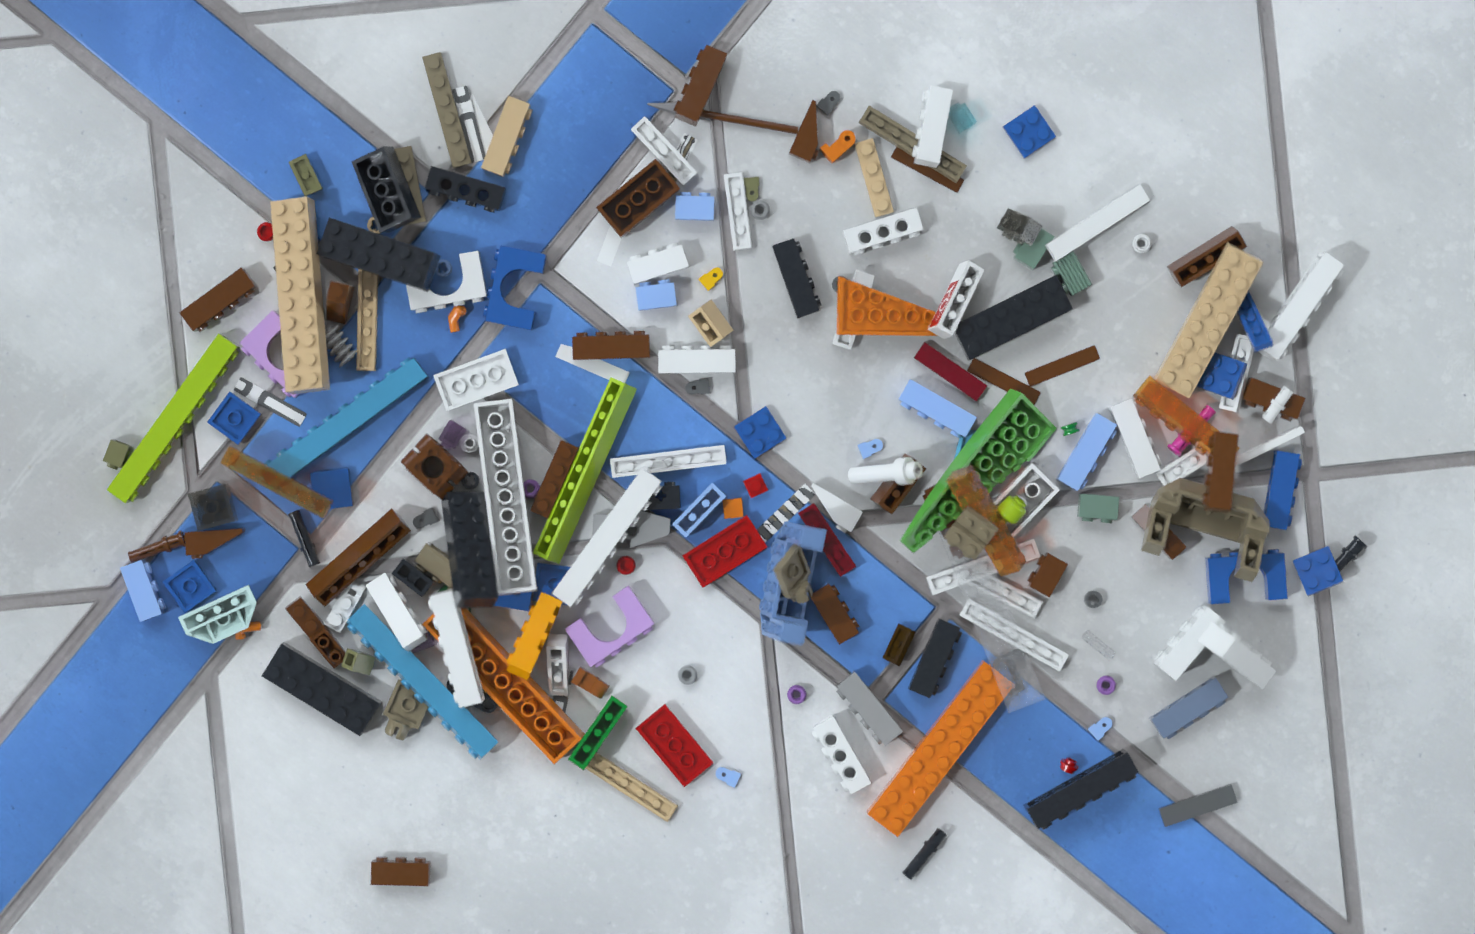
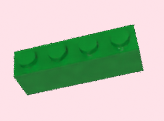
M611 696L568 758V761L584 771L628 706L614 696Z

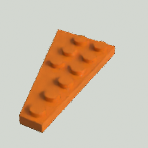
M838 276L837 335L938 336L928 330L936 313L935 311Z

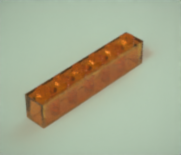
M1149 375L1132 396L1135 398L1134 401L1139 406H1145L1149 409V413L1154 418H1160L1164 421V425L1169 430H1175L1179 433L1180 438L1184 442H1190L1194 445L1195 450L1203 456L1210 455L1211 448H1208L1209 436H1212L1215 431H1220Z
M234 446L228 447L220 462L222 465L321 518L326 517L334 500Z
M973 465L953 471L946 481L963 511L967 506H970L999 528L985 546V550L1000 577L1019 572L1026 563L1024 554L1017 546L1015 538L1008 530L1006 522L999 514L997 506L990 498L988 490L980 480L979 474L975 471Z

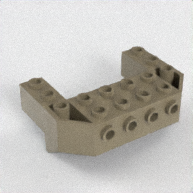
M1179 478L1157 490L1151 500L1141 551L1160 556L1165 547L1169 524H1174L1240 543L1234 577L1253 582L1259 572L1264 541L1270 531L1269 520L1255 499L1233 493L1231 511L1221 513L1204 510L1205 505H1202L1203 493H1206L1207 488L1204 484Z

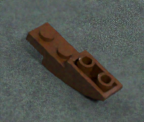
M299 596L285 607V610L306 633L312 644L333 669L343 662L345 650L303 598Z

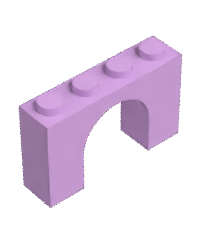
M272 310L240 342L243 346L241 350L247 356L252 355L256 359L254 363L261 370L265 368L270 373L268 377L275 384L279 382L283 386L281 390L289 398L291 396L296 398L300 394H290L285 391L284 370L277 368L270 359V345L275 337L281 333L280 316Z
M629 585L612 596L626 617V629L621 637L614 641H602L596 638L582 617L565 628L590 667L595 665L597 668L605 662L604 658L611 654L613 657L622 651L620 649L621 646L624 644L629 646L638 640L636 638L637 635L640 633L645 635L653 630L652 625L654 621Z

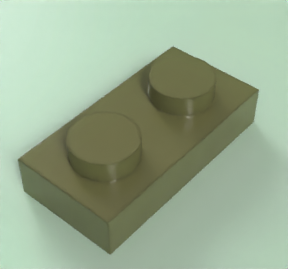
M307 154L288 162L305 197L323 189Z

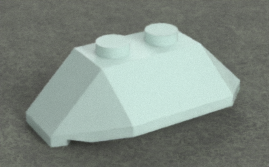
M249 585L178 618L186 635L214 644L248 628L257 602Z

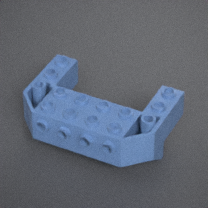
M784 522L775 538V542L771 545L772 557L767 565L768 577L763 584L764 597L759 604L762 635L786 643L797 645L804 643L808 620L804 619L807 602L800 604L797 601L793 602L792 599L784 597L773 569L793 544L800 545L811 571L808 577V582L811 585L817 552L823 551L826 529Z

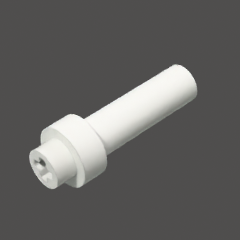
M906 457L897 458L893 464L851 467L848 472V478L851 484L895 481L898 485H908L921 478L923 471L920 462H914L912 458Z

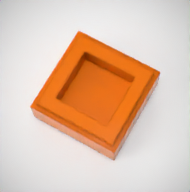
M742 498L723 500L724 519L743 517Z

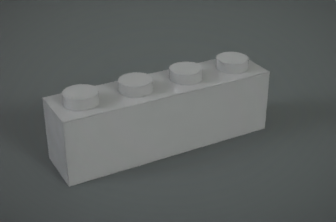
M855 671L836 685L838 687L836 691L843 700L847 698L851 703L848 707L855 715L857 713L860 714L863 718L860 722L867 730L869 728L875 733L873 738L879 745L883 743L886 746L903 732Z

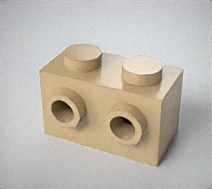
M712 299L688 316L710 347L734 331Z

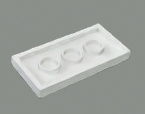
M506 349L433 375L446 411L519 385Z

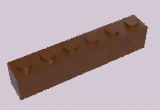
M391 508L305 585L313 597L325 607L411 531L410 528Z

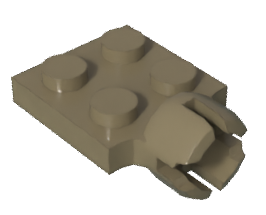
M793 544L773 570L784 597L802 604L809 601V597H812L813 594L808 582L811 571L801 546Z
M398 679L383 715L389 718L385 733L392 737L396 727H398L399 731L396 739L404 740L411 728L419 729L428 706L424 702L421 704L414 697L415 693L412 689L407 690L401 684L402 680Z

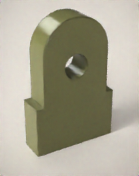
M759 177L743 178L747 200L751 202L758 199Z

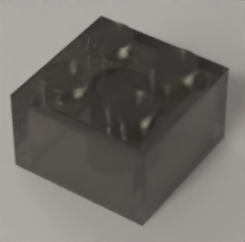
M229 484L188 494L197 531L238 521Z

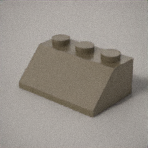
M426 543L415 559V562L418 563L416 567L424 573L428 571L433 574L431 578L439 584L444 582L449 586L448 590L453 589L448 555L432 543Z

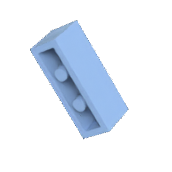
M711 483L672 525L687 537L726 495L716 485Z
M143 559L121 567L120 570L139 621L142 622L165 613L164 609H166L163 599L158 596L157 591H159L156 580H152L150 575L152 568L149 562Z

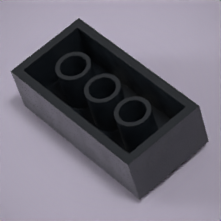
M382 146L351 161L379 233H390L421 218L393 146Z

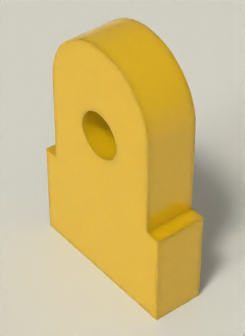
M716 267L698 280L709 291L722 278L723 272L720 268Z

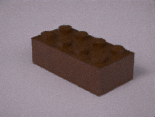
M655 158L596 208L619 237L622 238L679 192L680 187Z

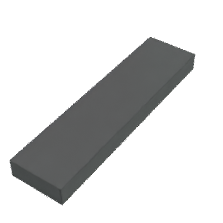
M1229 784L1158 809L1164 827L1238 802L1233 787Z

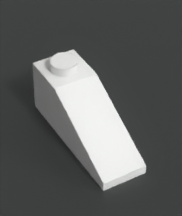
M812 483V489L832 520L837 523L836 528L844 533L847 530L852 532L863 512Z
M549 634L546 645L549 695L568 696V634Z

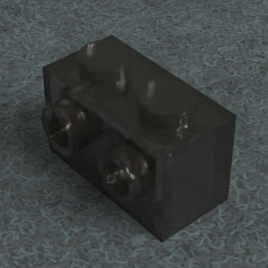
M1008 208L1001 218L997 229L1003 232L1002 236L1010 241L1013 239L1019 245L1023 246L1025 243L1032 246L1043 226L1032 218Z

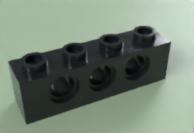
M433 166L430 168L425 189L429 190L428 194L438 197L440 194L447 195L448 200L455 202L461 199L466 201L465 205L476 207L478 204L484 206L483 210L495 213V210L500 211L506 192L505 187ZM444 180L451 181L452 186L449 190L442 189V182ZM468 185L470 187L468 195H461L460 188L462 186ZM483 190L489 193V197L485 201H481L478 198L479 193Z

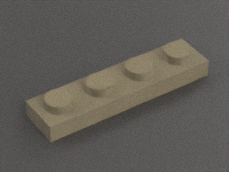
M412 146L394 149L421 215V218L407 225L426 222Z

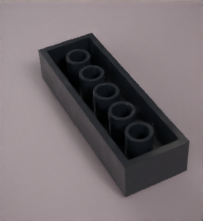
M332 218L328 219L316 253L324 258L425 292L429 291L441 257L434 252Z
M1054 275L959 322L954 334L969 361L1073 310L1057 275Z
M447 492L441 503L455 608L493 607L499 597L484 492Z
M285 642L280 644L262 674L263 678L358 736L363 734L382 703L379 699Z
M1121 749L1024 804V807L1037 829L1042 828L1044 830L1050 827L1055 819L1062 820L1069 816L1068 812L1075 809L1077 811L1085 807L1087 801L1091 799L1095 801L1101 798L1103 792L1107 790L1111 792L1117 789L1119 783L1124 780L1126 782L1136 778L1135 774L1139 773L1128 752Z

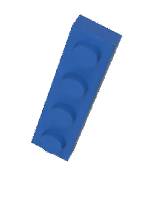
M1248 290L1236 313L1254 351L1257 352L1272 347L1273 341Z

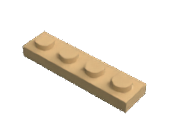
M873 138L854 143L875 218L894 213Z

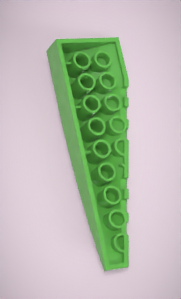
M1010 389L944 472L915 515L900 542L912 553H915L929 542L934 534L944 530L946 525L953 519L956 520L967 506L972 507L990 493L995 485L1005 481V477L1020 469V465L1025 461H1030L1057 428L1021 392Z

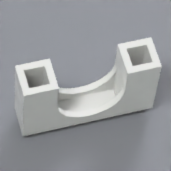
M474 251L459 254L463 280L460 288L451 295L440 296L433 293L430 288L428 292L406 285L410 309L412 311L415 310L417 314L427 312V308L434 307L435 310L445 309L447 304L452 303L455 307L465 305V301L472 300L473 303L483 302L484 298L487 297V290L480 252Z

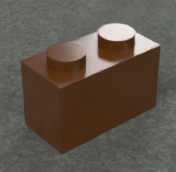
M1046 552L1045 555L1041 554L1037 561L1039 566L1036 572H1031L1027 581L1029 582V587L1050 598L1068 564Z

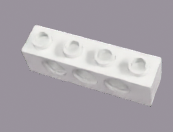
M916 207L843 230V235L849 254L854 252V255L865 253V249L872 247L874 250L884 247L883 243L888 241L891 244L902 241L901 237L909 235V238L919 236V231H923V226ZM900 221L907 224V230L904 232H900L896 227ZM881 227H885L889 231V235L885 238L880 237L878 234V230ZM862 233L870 235L871 240L869 243L861 242L860 235Z
M831 715L814 725L815 731L812 734L817 742H822L824 747L821 750L826 759L830 757L834 763L831 765L836 775L840 774L843 781L840 783L845 792L850 791L852 795L871 784L870 779L834 716ZM828 734L836 736V741L833 744H828L825 741ZM837 751H844L846 757L839 761L835 758V754ZM848 767L854 768V776H845V769Z

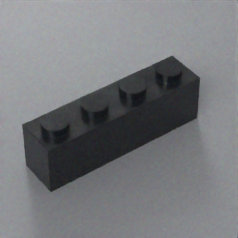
M792 238L772 245L797 319L819 312L818 307L821 306L818 295L814 296L812 289L815 286L812 277H807L806 271L809 268L806 260H802L799 253L802 252L799 241L795 242V239Z
M940 618L937 619L908 686L909 690L928 698L931 695L935 696L939 688L937 681L939 677L943 678L947 669L944 667L946 660H951L954 653L952 649L954 642L958 643L961 637L960 627Z

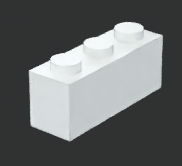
M676 242L667 245V249L659 251L658 248L648 251L649 255L641 257L640 254L630 257L627 265L634 285L688 268L682 244L678 245Z

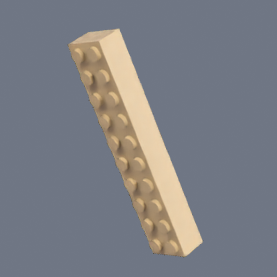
M309 197L271 201L285 391L290 394H301L330 390L319 255L316 254L318 251L315 200Z

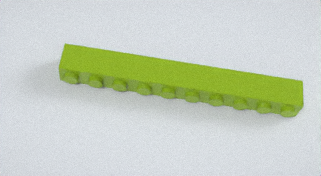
M218 333L109 485L107 491L124 503L133 502L139 495L137 491L140 486L144 487L150 479L148 476L152 470L155 471L161 464L160 458L163 454L167 455L173 446L170 444L174 439L178 440L184 431L182 428L185 423L189 424L195 416L193 414L197 407L200 409L205 403V395L208 392L211 393L217 386L215 381L219 376L223 377L228 370L226 367L230 361L233 362L237 358L239 346Z
M610 377L535 546L534 554L548 561L560 564L636 393V388Z

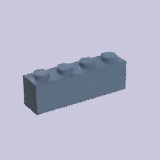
M1212 677L1149 719L1163 739L1166 737L1170 739L1177 734L1178 729L1182 727L1185 729L1194 723L1192 720L1197 717L1203 718L1210 713L1209 710L1214 706L1218 708L1225 704V699L1228 696L1217 678Z

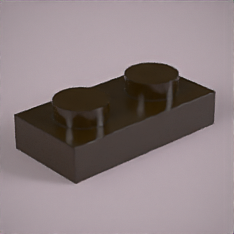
M898 623L882 658L900 666L916 631Z

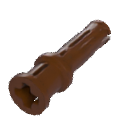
M180 530L178 534L169 537L164 536L161 538V541L129 551V559L131 563L164 551L169 553L172 552V549L181 546L185 547V535Z

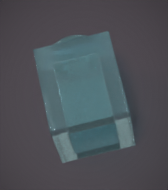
M958 102L950 107L948 117L959 134L977 123L965 103L960 105Z

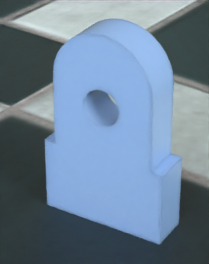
M874 439L857 446L862 458L865 459L872 456L871 454L880 451L883 443L879 439Z
M1103 717L1096 724L1091 725L1088 730L1098 741L1112 727V720L1108 717Z
M719 767L715 773L718 779L734 788L741 775L737 771H731L724 767Z

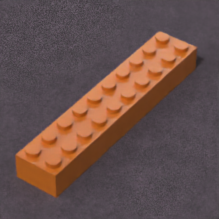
M461 608L482 688L549 760L555 764L585 734L531 676L526 680L507 671L509 664L506 661L509 653L467 608ZM433 613L422 625L438 641L440 634L439 630L434 626L433 618H435V615Z
M982 660L866 811L867 814L895 836L899 837L1015 684Z

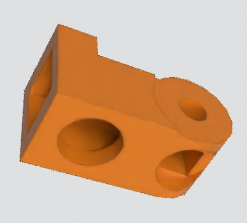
M845 130L830 147L825 143L819 150L832 164L853 146L856 140L855 134L850 130Z

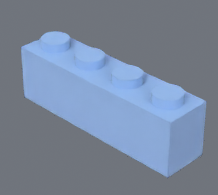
M911 379L898 399L902 401L901 406L908 410L911 408L918 411L917 415L926 420L930 417L935 420L934 425L941 429H944V427L951 429L950 434L959 439L961 436H967L977 418Z
M1095 413L1056 479L1075 491H1078L1079 488L1083 489L1088 481L1086 476L1089 472L1093 473L1098 464L1095 462L1098 456L1102 457L1107 449L1105 444L1108 439L1112 440L1117 433L1115 429L1117 425Z

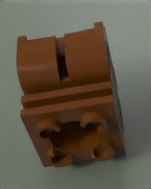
M428 433L415 445L420 453L418 454L414 449H411L400 461L406 467L405 469L442 501L447 492H452L455 489L449 481L451 480L458 485L470 473ZM431 456L439 457L444 464V471L438 478L430 477L425 471V462Z

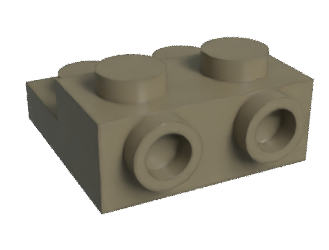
M967 506L944 537L950 546H957L962 550L966 558L975 560L999 528L970 506Z

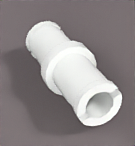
M1283 386L1276 398L1271 400V405L1262 415V418L1272 424L1279 412L1285 409L1284 405L1294 392L1288 387Z

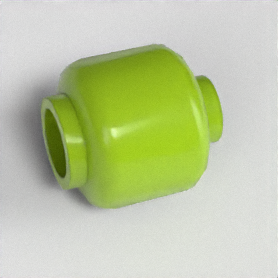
M1016 495L1014 497L1008 496L998 506V512L1000 513L998 517L1005 524L1008 522L1016 524L1026 514V504Z

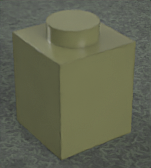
M111 439L103 461L107 462V467L118 470V467L122 468L127 461L132 446Z
M347 648L341 667L352 672L370 675L376 657L365 652Z

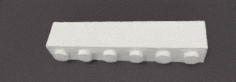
M453 589L433 593L429 596L428 604L430 610H433L435 615L433 622L435 628L439 630V645L445 652L443 659L445 666L449 667L450 673L448 678L450 684L454 686L455 692H453L455 703L459 704V708L482 703L485 700L461 608H455Z

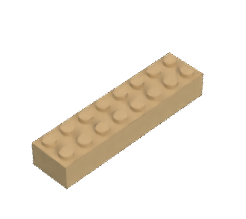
M1227 242L1155 375L1156 382L1190 399L1263 264L1261 259Z

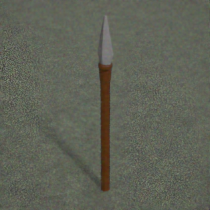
M647 103L649 106L676 115V111H673L676 103ZM703 110L701 115L702 118L792 134L798 133V127L707 110Z

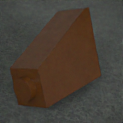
M330 281L326 297L327 320L346 324L354 292L353 286Z

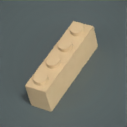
M511 96L507 97L481 166L483 170L504 177L505 173L509 174L512 163L509 162L512 156H516L519 145H516L518 138L523 137L526 129L523 125L525 120H529L532 114L529 103Z

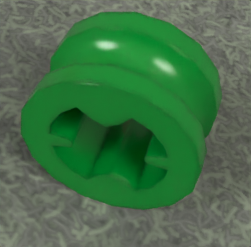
M1077 422L1062 426L1061 429L1064 430L1063 436L1079 432L1080 430L1076 428Z

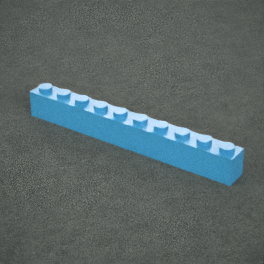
M406 358L400 363L401 367L396 371L394 369L390 370L384 375L386 377L381 382L377 380L369 386L370 390L365 394L363 391L353 397L355 401L350 405L345 403L338 408L339 413L335 416L330 414L323 419L324 424L320 427L315 425L307 431L309 435L305 438L299 437L291 443L293 446L290 449L286 450L284 448L276 454L277 458L271 462L269 459L261 465L262 469L258 472L271 490L278 488L429 376L415 358Z
M365 604L347 620V628L354 635L357 633L362 638L360 641L366 648L371 647L375 651L374 656L380 662L384 661L388 665L387 669L394 676L398 675L402 679L401 684L407 690L412 689L415 693L414 697L421 704L424 702L429 707L427 710L432 716H438L442 720L441 725L447 731L451 730L455 734L454 738L461 745L465 744L469 748L468 752L473 758L476 759L478 757L481 760L498 743L465 707L459 708V704L455 703L453 694L411 651L407 652L402 647L397 637Z

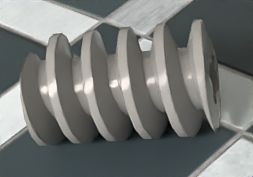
M331 325L325 329L326 343H328L326 346L327 350L332 349L330 356L337 355L334 359L335 362L342 361L339 365L340 368L354 358L357 350L350 351L352 343L346 345L345 343L348 338L341 339L344 332H336L339 326Z

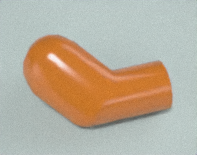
M463 305L455 306L448 315L450 333L460 331L458 320L466 314V308Z
M260 621L250 622L248 628L235 634V638L237 640L245 639V632L261 631Z

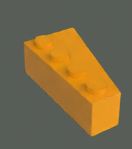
M541 592L536 605L532 604L528 613L530 615L529 621L525 620L521 628L522 636L517 637L513 647L516 648L514 654L510 652L506 663L509 664L508 672L523 679H529L563 601Z

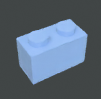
M680 192V196L676 195L675 220L714 221V197H711V193H699V196H691V192Z
M670 279L660 280L657 285H651V282L639 283V287H636L639 311L677 306L674 282L670 283Z

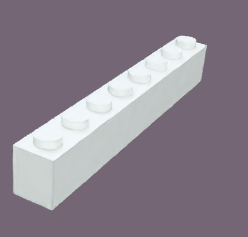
M644 468L641 469L553 591V595L570 607L573 603L577 606L583 597L581 595L583 589L586 588L588 590L594 582L592 579L596 572L600 574L606 566L603 563L607 557L611 559L617 549L614 546L618 541L621 543L628 535L625 532L629 526L634 527L639 520L637 515L640 510L645 511L651 503L648 499L652 494L656 496L662 488L659 485L661 480Z

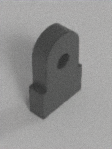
M831 91L816 106L828 116L834 109L833 107L839 102L840 94L837 91Z
M708 378L687 383L685 387L688 394H709Z
M432 507L413 519V525L416 528H422L428 524L432 525L438 522Z

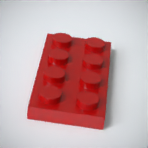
M748 515L682 556L702 588L767 548V545Z
M666 704L662 705L635 728L683 787L687 786L714 763Z

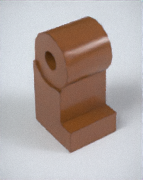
M581 666L571 683L600 699L603 698L610 687L599 677Z

